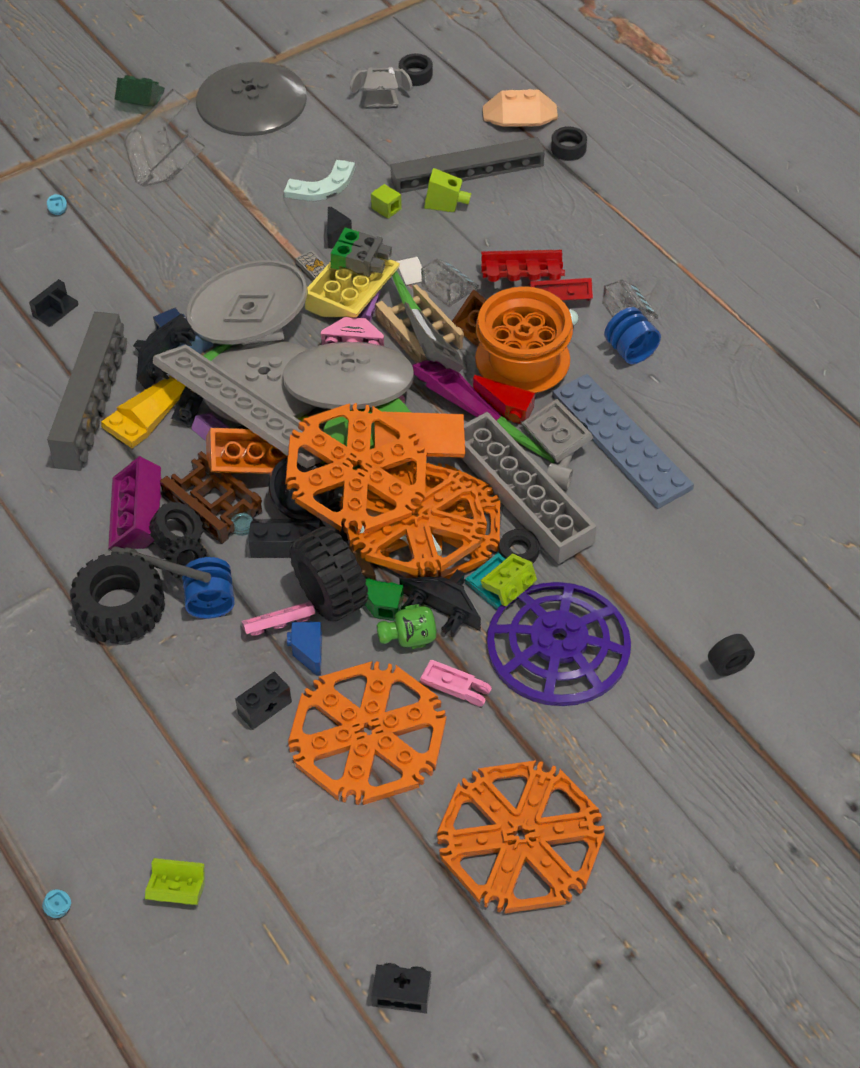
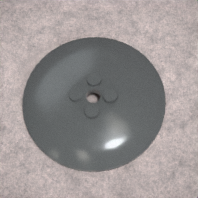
M265 62L239 63L213 73L202 83L196 97L198 112L208 125L221 132L238 136L264 135L285 128L301 115L307 100L305 86L295 73L282 66Z

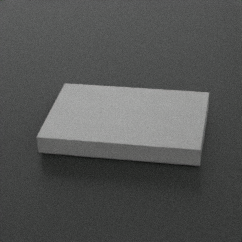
M558 399L522 422L523 428L557 463L594 439L592 433Z

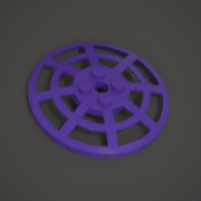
M549 582L530 586L511 602L513 603L519 599L525 604L516 613L511 624H497L502 612L510 604L507 606L501 605L491 619L488 628L487 649L493 669L511 690L533 702L551 706H572L590 702L612 689L621 679L627 668L631 653V638L623 616L608 599L584 586L563 582ZM564 589L563 595H549L535 600L528 595L541 590ZM573 591L590 596L606 607L596 610L587 602L572 597ZM561 601L560 610L546 612L540 606V604L546 602ZM573 603L581 606L590 613L578 617L569 612L570 604ZM529 610H532L538 616L533 625L519 624L522 617ZM615 615L622 627L624 646L610 641L609 628L604 617ZM597 620L602 630L603 638L589 635L586 625ZM509 633V643L515 657L503 666L495 648L494 637L495 634ZM560 633L563 634L566 638L563 640H557L553 637V635ZM516 634H529L531 646L521 652ZM587 645L600 647L598 655L592 662L588 663L582 655ZM608 650L621 654V660L615 671L606 680L601 682L594 670L603 662ZM537 654L549 662L548 670L536 666L528 659ZM574 660L580 667V669L570 672H558L559 664L569 663ZM522 665L531 673L546 678L544 692L522 684L510 673ZM586 676L593 687L575 694H554L556 680H573Z

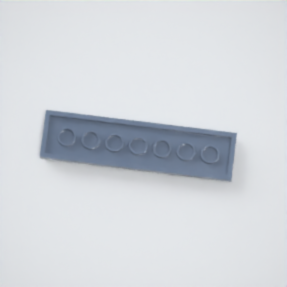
M588 374L552 392V397L555 400L558 399L579 421L584 422L588 426V430L594 438L592 440L657 509L693 490L694 484Z

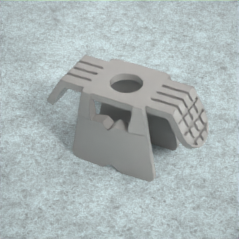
M393 67L368 68V70H358L350 82V91L355 93L360 87L368 90L365 107H396L399 103L395 90L398 89V86H402L406 91L412 90V81L403 69H393Z

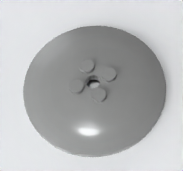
M259 260L239 264L216 274L198 288L188 304L187 320L192 326V331L198 337L212 343L239 344L257 340L281 329L300 312L307 299V283L303 274L297 268L284 262Z
M278 340L246 345L240 344L220 353L211 361L295 418H300L317 407L297 399L288 392L284 385L283 372L287 363L299 353L308 350L301 345ZM204 399L209 408L213 410L216 414L230 421L239 423L234 418L222 412L215 405Z
M337 342L310 348L293 357L284 368L283 380L290 394L310 405L334 409L350 403V410H352L353 404L357 403V409H364L366 405H369V407L379 406L403 395L412 385L413 367L404 355L385 346L365 342Z

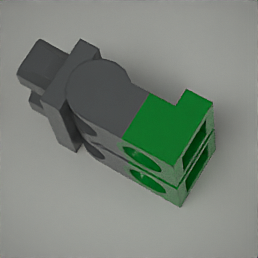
M345 227L330 253L331 268L339 270L340 267L352 269L356 273H364V276L370 277L372 272L382 274L385 269V260L382 259L390 260L392 247L384 245L382 237L377 236L375 238L372 235Z

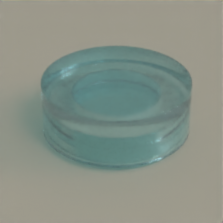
M245 513L235 515L231 519L235 527L233 533L239 536L249 534L250 523L253 520L252 517Z

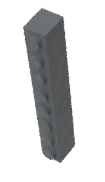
M534 137L390 164L391 181L395 191L404 193L428 188L433 168L458 177L463 182L543 167L545 151L539 138Z

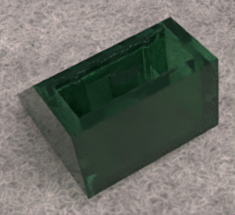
M124 75V78L117 77L114 100L156 108L165 88L159 86V82L152 79L142 78L141 80L134 76Z

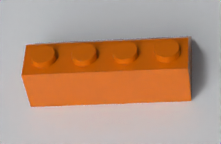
M210 428L206 435V458L211 472L271 474L274 467L281 460L288 457V455H285L250 429Z

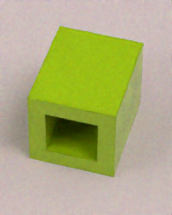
M383 184L371 193V208L389 219L402 209L401 194Z

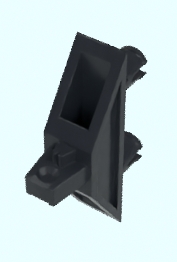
M179 314L151 333L146 340H136L133 345L138 351L137 380L145 390L153 385L157 377L170 379L167 375L168 373L153 364L154 355L175 349L180 344L192 346L189 341H195L194 333L188 332L192 326L182 314Z
M457 569L450 579L442 576L399 578V585H403V594L409 596L404 605L401 606V610L405 609V606L419 604L420 607L423 603L450 616L441 629L444 634H447L451 629V637L456 635V632L463 623L481 631V617L464 591V586H462L465 582L464 572Z

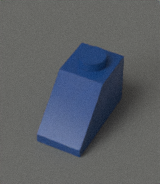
M292 622V630L287 632V646H292L293 656L316 676H321V622Z

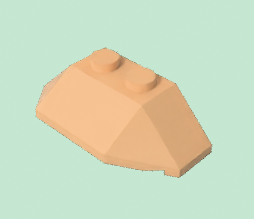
M540 90L500 91L483 105V121L503 127L541 126L558 119L556 104Z

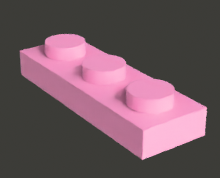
M306 602L241 622L245 633H250L251 636L264 633L266 628H283L290 621H307L311 615L315 614V610L310 602Z

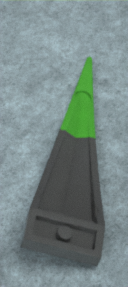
M396 270L392 275L426 358L428 361L442 363L447 369L460 372L465 366L459 353L429 322L410 295Z

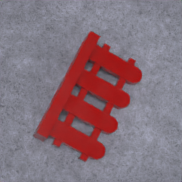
M562 250L481 251V273H483V278H487L491 282L499 281L502 277H507L510 281H518L520 277H528L529 280L537 281L545 276H548L551 280H559L561 276H565V269H562Z

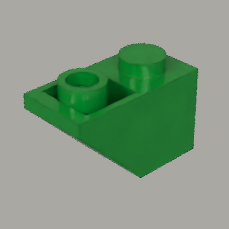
M365 579L366 586L368 587L367 594L369 595L365 604L374 618L394 621V616L401 610L403 603V585L394 582L386 583Z

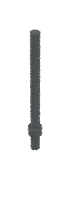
M117 546L112 548V552H119V554L129 552L133 556H136V554L144 557L145 561H150L155 568L203 582L211 580V574L144 555L132 548L127 547L124 549Z

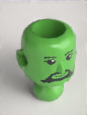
M419 604L405 606V609L398 611L394 616V622L381 621L376 625L378 639L382 644H387L391 640L397 639L402 647H412V649L426 647V644L432 643L436 638V624L433 612L429 607H419Z

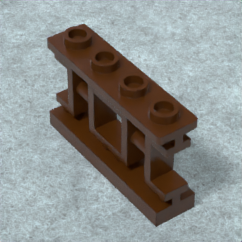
M201 451L198 453L197 460L195 458L191 460L193 468L191 473L183 479H180L176 474H172L171 479L165 476L160 480L163 495L171 502H181V504H186L189 508L194 509L203 523L202 528L223 544L229 539L228 533L235 531L234 522H232L243 512H246L252 518L255 516V512L258 515L262 513V500L256 492H251L241 480H236L231 473L211 472L206 454ZM207 472L210 475V477L207 478L205 481H202L201 479L204 476H206ZM194 485L195 488L188 494L186 490ZM215 487L224 495L211 504L202 496ZM236 497L241 500L234 506L230 504L236 500ZM223 509L225 513L218 519L215 515Z

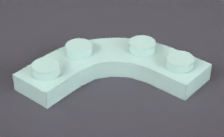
M336 160L330 175L321 181L307 182L289 179L284 190V197L305 201H318L327 199V196L333 193L339 194L348 186L355 170V162Z

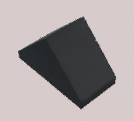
M328 207V249L334 248L345 227L352 229L351 219L333 207Z

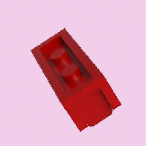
M592 278L531 281L529 283V287L548 291L562 301L582 299L591 301L593 299Z

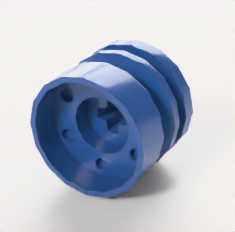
M635 307L621 310L613 316L604 332V337L608 343L629 364H637L647 359L657 349L661 341V334L651 322H648L642 312Z
M214 557L198 558L189 562L186 567L210 573L211 580L203 582L182 575L186 611L192 616L204 619L217 618L231 611L235 605L230 565L226 561Z

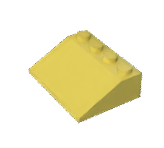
M382 259L385 260L383 273L372 272L370 277L364 276V273H356L352 269L340 267L339 270L332 269L330 261L307 287L308 294L305 301V310L322 317H357L400 267V263L391 259Z

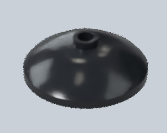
M288 457L284 458L274 467L269 477V494L274 505L281 513L294 520L318 518L295 503L296 499H292V494L296 488L287 489L285 481ZM297 462V469L301 472H308L324 466L322 463H318L305 468ZM334 489L315 495L313 498L324 506L327 502L333 500Z

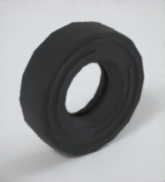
M513 529L506 532L500 539L499 554L505 559L511 554H515L534 563L539 556L540 543L537 537L528 530ZM519 542L527 545L528 550L523 554H516L511 551L510 547L512 544Z

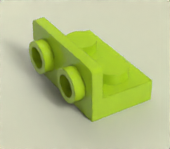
M511 554L480 581L482 588L499 595L501 604L507 606L536 582L537 577L532 562Z

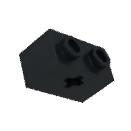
M275 671L235 698L238 715L252 730L292 703L290 687Z
M394 963L377 964L371 995L372 1006L427 1014L431 989V971H427L419 966L402 968ZM401 984H406L403 989H400Z

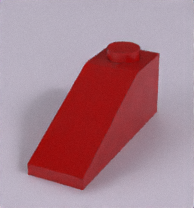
M474 375L473 388L506 420L522 424L523 421L530 417L535 403L534 392Z

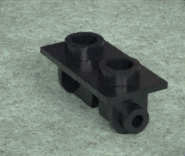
M185 386L171 419L192 427L203 397Z

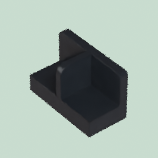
M58 279L33 298L29 305L33 317L51 327L77 307L79 303L67 294L65 283Z

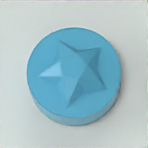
M55 194L48 198L47 207L50 213L61 215L67 210V202L62 195Z
M52 890L45 896L42 907L48 916L61 918L68 912L71 906V899L62 890Z

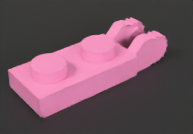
M432 659L420 678L421 684L460 699H466L469 703L481 707L486 700L482 695L471 691V687L485 695H488L492 689L488 683L475 678V676Z

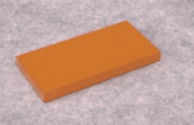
M383 412L415 432L416 436H419V443L415 446H425L424 452L427 451L426 456L464 458V414ZM379 421L374 422V448L400 438L399 434Z

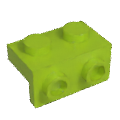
M154 858L151 863L152 874L145 889V899L198 905L205 886V865L203 863Z

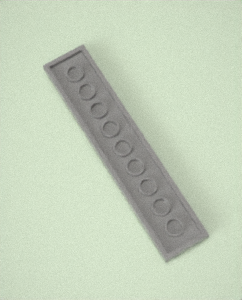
M183 345L153 356V364L162 371L174 377L193 392H196L222 412L228 414L269 444L278 448L285 455H288L290 434L292 435L293 429L297 432H303L298 429L300 420L189 346ZM302 447L298 449L297 462L305 468L323 461Z

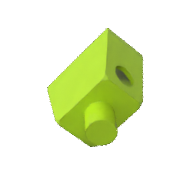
M433 168L424 208L455 212L458 202L469 205L472 193L461 191L462 180L460 178Z

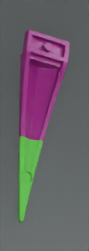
M425 360L412 365L413 374L420 381L427 382L426 387L476 417L488 412L514 440L550 462H555L542 447L529 439L500 415L459 372L447 369L438 361Z

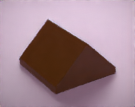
M473 289L452 322L456 327L461 328L464 336L478 347L480 341L476 334V321L486 299Z

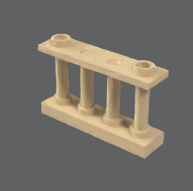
M417 284L414 285L413 299L422 309L423 314L434 322L432 325L436 330L441 329L445 334L443 338L448 343L453 342L459 350L462 349L464 334L461 328L455 326L429 298L425 290H422ZM383 301L376 303V319L415 363L428 360L415 332H410L407 328L412 325L409 317L402 320L396 316V314L406 310L403 302L392 308L387 307Z

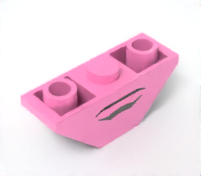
M344 317L321 330V343L324 345L337 342H365L384 346V335L366 318Z

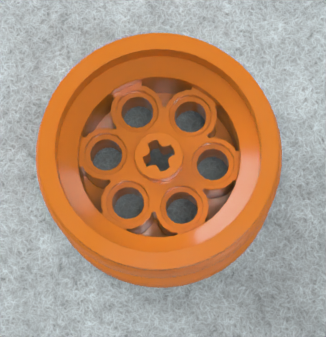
M534 287L508 288L497 292L484 302L476 321V334L480 343L476 350L475 362L481 376L534 393L548 390L558 384L565 377L570 366V353L567 346L573 335V324L566 304L556 295Z

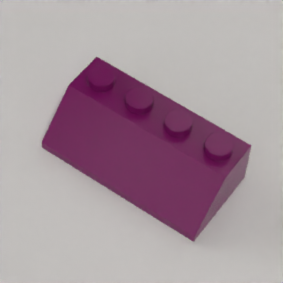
M141 456L137 457L112 479L108 545L110 550L115 546L124 549L127 547L145 549L154 542L153 537L150 535L149 526L151 524L150 520L160 507L161 466Z

